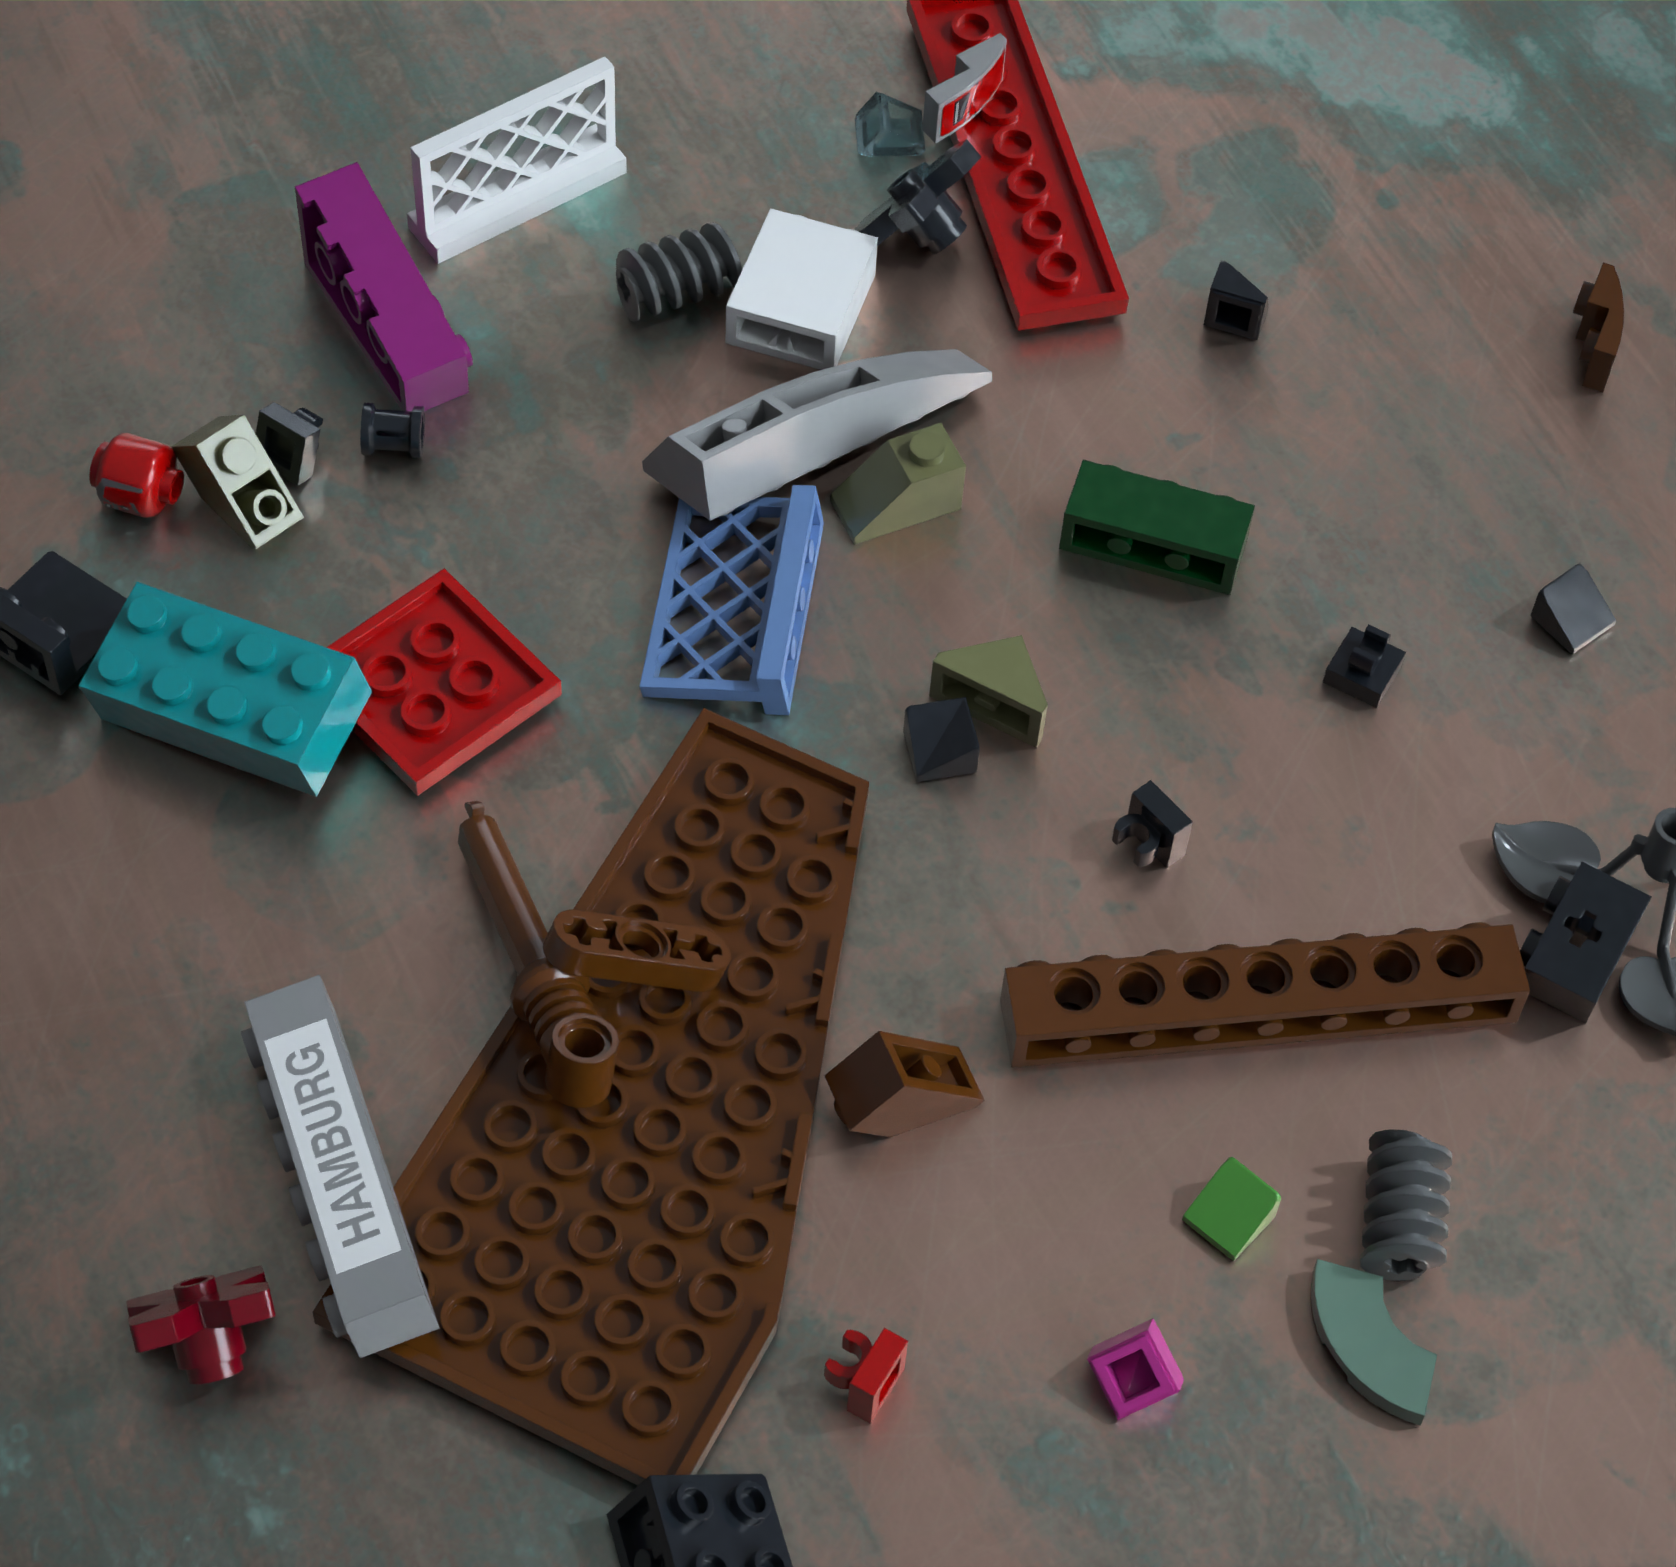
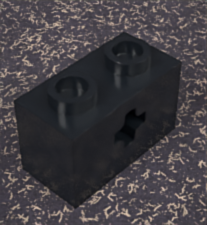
M1581 862L1572 881L1559 876L1542 909L1553 915L1543 934L1532 928L1520 949L1530 988L1529 995L1586 1023L1652 896L1584 862ZM1575 931L1587 937L1581 948L1569 943Z

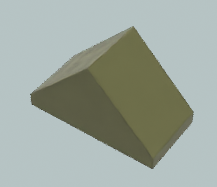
M1022 635L943 651L937 654L932 664L930 697L938 701L966 697L971 717L1031 746L1038 747L1043 738L1048 704Z

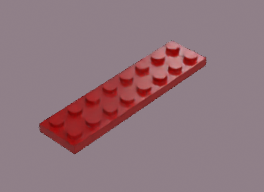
M907 0L906 11L933 87L955 76L956 55L999 33L1007 39L1003 79L997 91L975 117L951 134L950 137L953 146L967 139L981 156L964 178L1017 330L1127 313L1129 296L1019 1Z

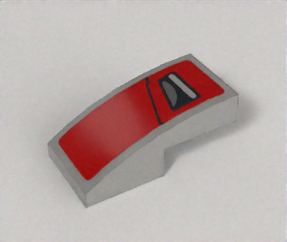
M1001 33L956 55L955 76L925 91L922 130L935 144L967 124L984 108L997 91L1003 79L1007 39Z

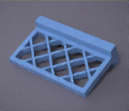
M793 485L790 498L758 497L735 508L731 513L719 516L718 518L723 524L702 538H699L690 529L692 515H703L679 498L639 686L642 697L762 702L766 715H789L824 526L817 487L813 485ZM760 517L780 518L778 528L760 540H757L745 528ZM733 535H736L748 548L723 563L712 549ZM702 557L714 570L689 586L680 576L681 570ZM760 559L770 569V574L748 588L736 574ZM724 582H727L736 591L738 596L714 611L702 597ZM692 604L704 619L682 634H679L670 625L671 618ZM751 607L761 617V621L739 637L727 625V622ZM717 630L730 644L704 660L692 646ZM756 645L754 652L751 648ZM681 653L695 666L680 678L659 677L661 666ZM740 655L752 666L749 681L723 680L717 673L718 670Z

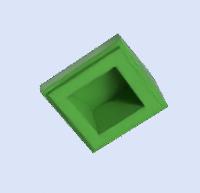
M1229 1157L1185 1212L1182 1221L1234 1262L1276 1217L1281 1196L1238 1160Z

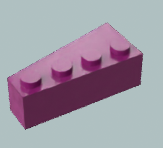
M358 162L295 186L304 264L402 411H412L414 406H424V411H427L469 393L468 367L473 365L470 349L465 339L460 334L455 335L451 329L439 301L429 290Z

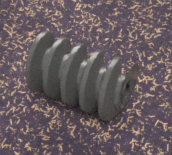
M714 222L703 225L700 232L692 228L687 229L680 234L679 239L672 235L664 236L660 239L658 246L648 241L641 244L637 252L630 248L623 249L618 252L616 258L617 290L623 309L632 322L640 320V303L644 302L649 312L656 316L661 313L660 297L665 296L670 306L675 310L682 306L681 290L685 289L691 300L697 303L703 299V283L707 284L713 295L719 296L723 293V277L727 276L734 288L742 272L740 259L732 241L725 230Z
M1394 1129L1378 1131L1369 1138V1150L1372 1153L1367 1159V1173L1370 1177L1366 1181L1365 1189L1366 1198L1369 1201L1364 1206V1222L1367 1225L1362 1230V1246L1365 1250L1360 1258L1361 1268L1365 1272L1383 1276V1280L1409 1281L1419 1278L1427 1269L1440 1267L1447 1262V1250L1438 1243L1448 1238V1225L1440 1218L1449 1214L1450 1201L1441 1194L1451 1189V1176L1443 1170L1452 1165V1152L1445 1146L1431 1142V1140L1415 1132Z

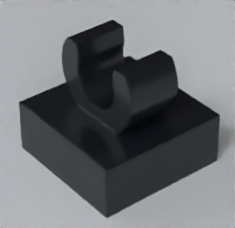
M275 402L261 409L258 415L256 435L279 475L297 486L313 476L321 430L318 427L323 424V418L306 408H299L292 413Z
M1368 624L1365 632L1351 627L1327 666L1323 683L1377 708L1401 669L1406 652L1388 644L1391 634Z
M1150 780L1132 793L1128 815L1121 817L1116 822L1112 841L1118 845L1128 837H1136L1142 843L1136 848L1133 861L1138 867L1146 866L1157 858L1168 868L1186 855L1193 821Z

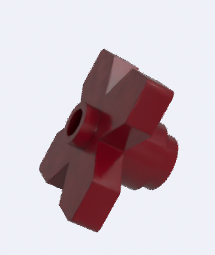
M262 1266L224 1274L217 1278L214 1275L190 1278L175 1284L173 1289L163 1290L126 1301L129 1327L135 1352L141 1353L172 1344L178 1369L186 1370L190 1384L211 1383L241 1372L244 1369L241 1355L247 1350L241 1326L276 1316L268 1282H266Z

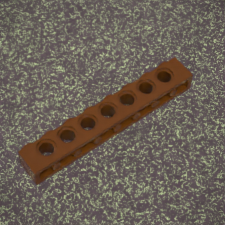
M1475 922L1466 924L1458 929L1439 931L1409 928L1397 934L1369 937L1359 933H1348L1338 936L1333 940L1302 942L1299 939L1289 938L1264 946L1240 948L1234 944H1221L1206 951L1183 953L1161 949L1149 952L1144 956L1125 958L1094 955L1079 962L1049 964L1046 961L1033 960L1024 962L1017 967L1005 968L1000 1003L1011 1068L1517 1023L1530 993V988L1513 924L1490 926L1487 923ZM1442 970L1453 971L1457 973L1460 977L1449 976L1445 974ZM1378 975L1390 976L1399 983L1387 982ZM1315 981H1326L1336 988H1325ZM1252 986H1262L1273 993L1263 994L1254 990ZM1187 992H1201L1210 999H1197ZM1136 997L1147 1004L1134 1005L1123 998ZM1066 1002L1074 1003L1083 1009L1071 1011L1059 1004Z

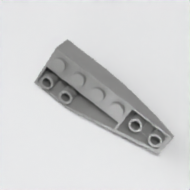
M957 349L904 352L861 359L815 371L766 389L668 436L642 461L643 471L711 521L719 516L731 513L735 508L768 492L778 490L784 484L814 469L822 468L832 460L861 446L871 444L877 438L907 423L915 422L924 415L954 400L966 397L970 392L992 382V372Z

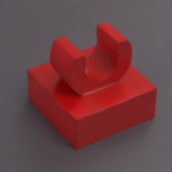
M884 1328L872 1346L868 1337L856 1330H846L843 1335L842 1348L856 1355L860 1361L854 1366H843L829 1358L825 1363L824 1377L834 1387L849 1389L848 1412L871 1424L905 1369L908 1340Z

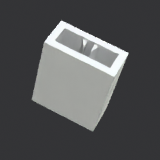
M770 208L726 305L725 343L819 370L837 366L875 277L878 237Z

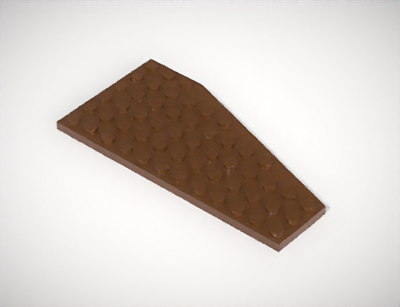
M702 709L575 905L574 910L694 926L710 930L720 936L728 945L731 951L730 963L718 985L713 990L707 992L589 977L590 989L587 996L590 998L597 1015L611 1023L617 1031L619 1039L610 1093L600 1104L589 1108L566 1106L551 1096L545 1082L547 1065L541 1054L540 1047L537 1045L535 1036L529 1027V1023L521 1020L513 1012L512 1007H509L393 1187L440 1329L378 1351L375 1354L636 1485L642 1483L649 1475H696L777 1331L865 818L869 781L710 710ZM624 944L634 954L644 958H651L643 949L635 945ZM331 1284L322 1298L334 1294ZM321 1298L312 1312L314 1322L333 1332L323 1299ZM348 1334L341 1336V1337H343V1338H345V1339L351 1341V1339H350V1337H349Z

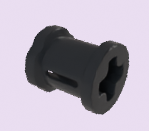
M374 403L363 404L360 430L362 455H372L374 450L410 452L412 458H422L425 438L424 406H414L412 411L376 409Z

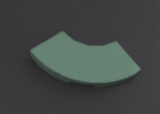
M1317 1259L1311 1282V1304L1314 1322L1322 1344L1328 1347L1336 1362L1347 1374V1381L1356 1391L1384 1411L1421 1426L1426 1413L1437 1354L1413 1344L1393 1324L1383 1301V1276Z

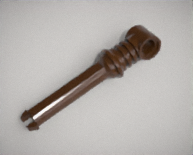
M466 802L464 807L469 818L460 824L458 845L518 976L510 994L511 1007L521 1020L529 1023L537 1045L540 1047L541 1054L547 1065L545 1076L546 1088L555 1100L566 1106L589 1108L600 1104L608 1097L612 1087L619 1045L617 1031L611 1023L598 1016L593 1008V1004L587 996L590 989L589 977L565 973L552 965L543 952V942L548 932L495 819L484 815L485 806L482 802Z

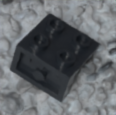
M53 551L47 552L8 590L0 587V656L59 695H62L87 671L127 598Z
M763 1474L649 1475L606 1514L621 1567H793L769 1485Z

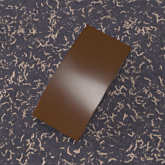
M1604 262L1595 284L1584 281L1573 310L1574 314L1583 316L1575 338L1585 342L1579 360L1589 363L1582 386L1602 393L1604 392L1621 342L1624 324V303L1620 281L1615 267Z

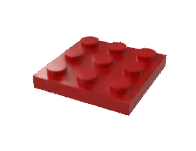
M445 568L326 647L355 657L372 690L352 731L417 796L562 695L561 680Z

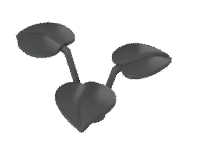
M1667 808L1656 816L1648 837L1636 834L1629 847L1606 866L1598 870L1612 876L1635 856L1640 855L1644 869L1652 879L1662 883H1669L1657 944L1658 959L1641 956L1630 960L1619 977L1618 988L1624 1005L1640 1021L1655 1029L1676 1036V957L1671 958L1669 952L1676 915V808ZM1533 821L1516 825L1495 823L1492 831L1495 854L1506 876L1520 891L1542 903H1546L1559 876L1572 881L1581 862L1598 869L1601 861L1600 851L1593 840L1580 829L1568 824L1551 821Z

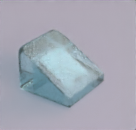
M876 91L855 116L858 153L864 156H921L926 151L924 132L922 130V110Z

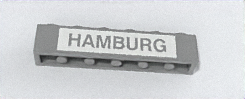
M317 975L245 1001L252 1028L241 1031V1035L254 1069L264 1065L268 1077L257 1082L258 1091L269 1119L272 1120L280 1117L284 1129L272 1134L285 1172L294 1169L297 1171L300 1184L289 1187V1192L301 1225L305 1226L313 1223L317 1238L307 1241L305 1244L318 1280L322 1281L329 1278L334 1294L322 1299L336 1338L348 1334L359 1358H363L440 1329L336 1011L321 976Z

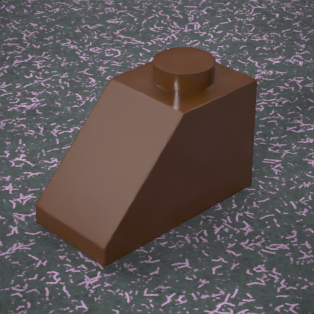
M883 1031L875 1033L824 1075L835 1098V1111L849 1131L884 1137H893L974 1109L985 1101L958 1046Z

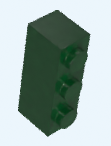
M1083 460L1064 512L1059 549L1231 595L1247 543L1255 505L1237 501L1229 496L1215 495L1181 486L1173 481L1158 480L1128 472L1113 465H1102Z

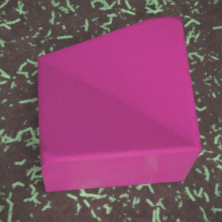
M1154 1318L1095 1345L1087 1357L1118 1420L1180 1392L1184 1382L1182 1373Z

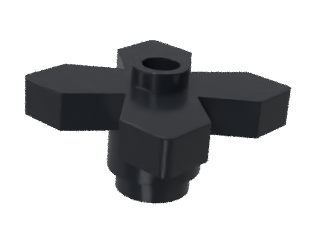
M966 139L948 149L930 166L924 162L909 169L888 187L887 191L892 197L866 216L854 230L878 237L877 246H879L896 230L900 229L902 233L907 232L920 248L926 246L933 255L941 252L952 244L967 228V224L960 217L963 211L946 190L968 173L981 158L980 154Z

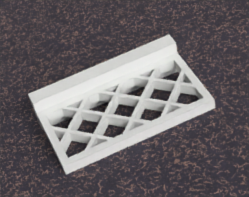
M605 56L410 147L416 209L407 213L408 229L437 264L627 173L626 157L616 147L614 66ZM596 84V87L583 104L575 102L585 88ZM550 106L535 127L528 125V122L538 110ZM567 112L574 114L560 135L552 133ZM591 121L597 123L587 128ZM502 129L487 150L479 147L488 134ZM519 135L527 137L512 158L505 156V153ZM543 144L550 145V146H548V147L543 148V149L540 150V148L543 146ZM453 152L439 172L431 171L430 161ZM470 158L478 160L464 181L456 178ZM496 166L501 168V169H499V170H497V171L491 173ZM447 189L453 191V192H451V193H449V194L443 196L444 193L447 191Z

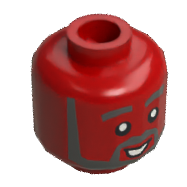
M121 433L112 438L110 442L104 441L97 448L91 462L89 480L91 486L96 488L97 496L103 505L140 517L153 518L162 512L167 503L173 505L177 502L184 485V472L178 469L177 456L171 446L134 434Z

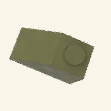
M938 423L888 439L831 493L830 502L855 545L961 510L966 465L942 423Z

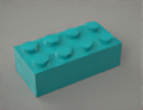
M136 582L79 684V688L102 720L315 797L318 796L372 693L355 657L140 582Z

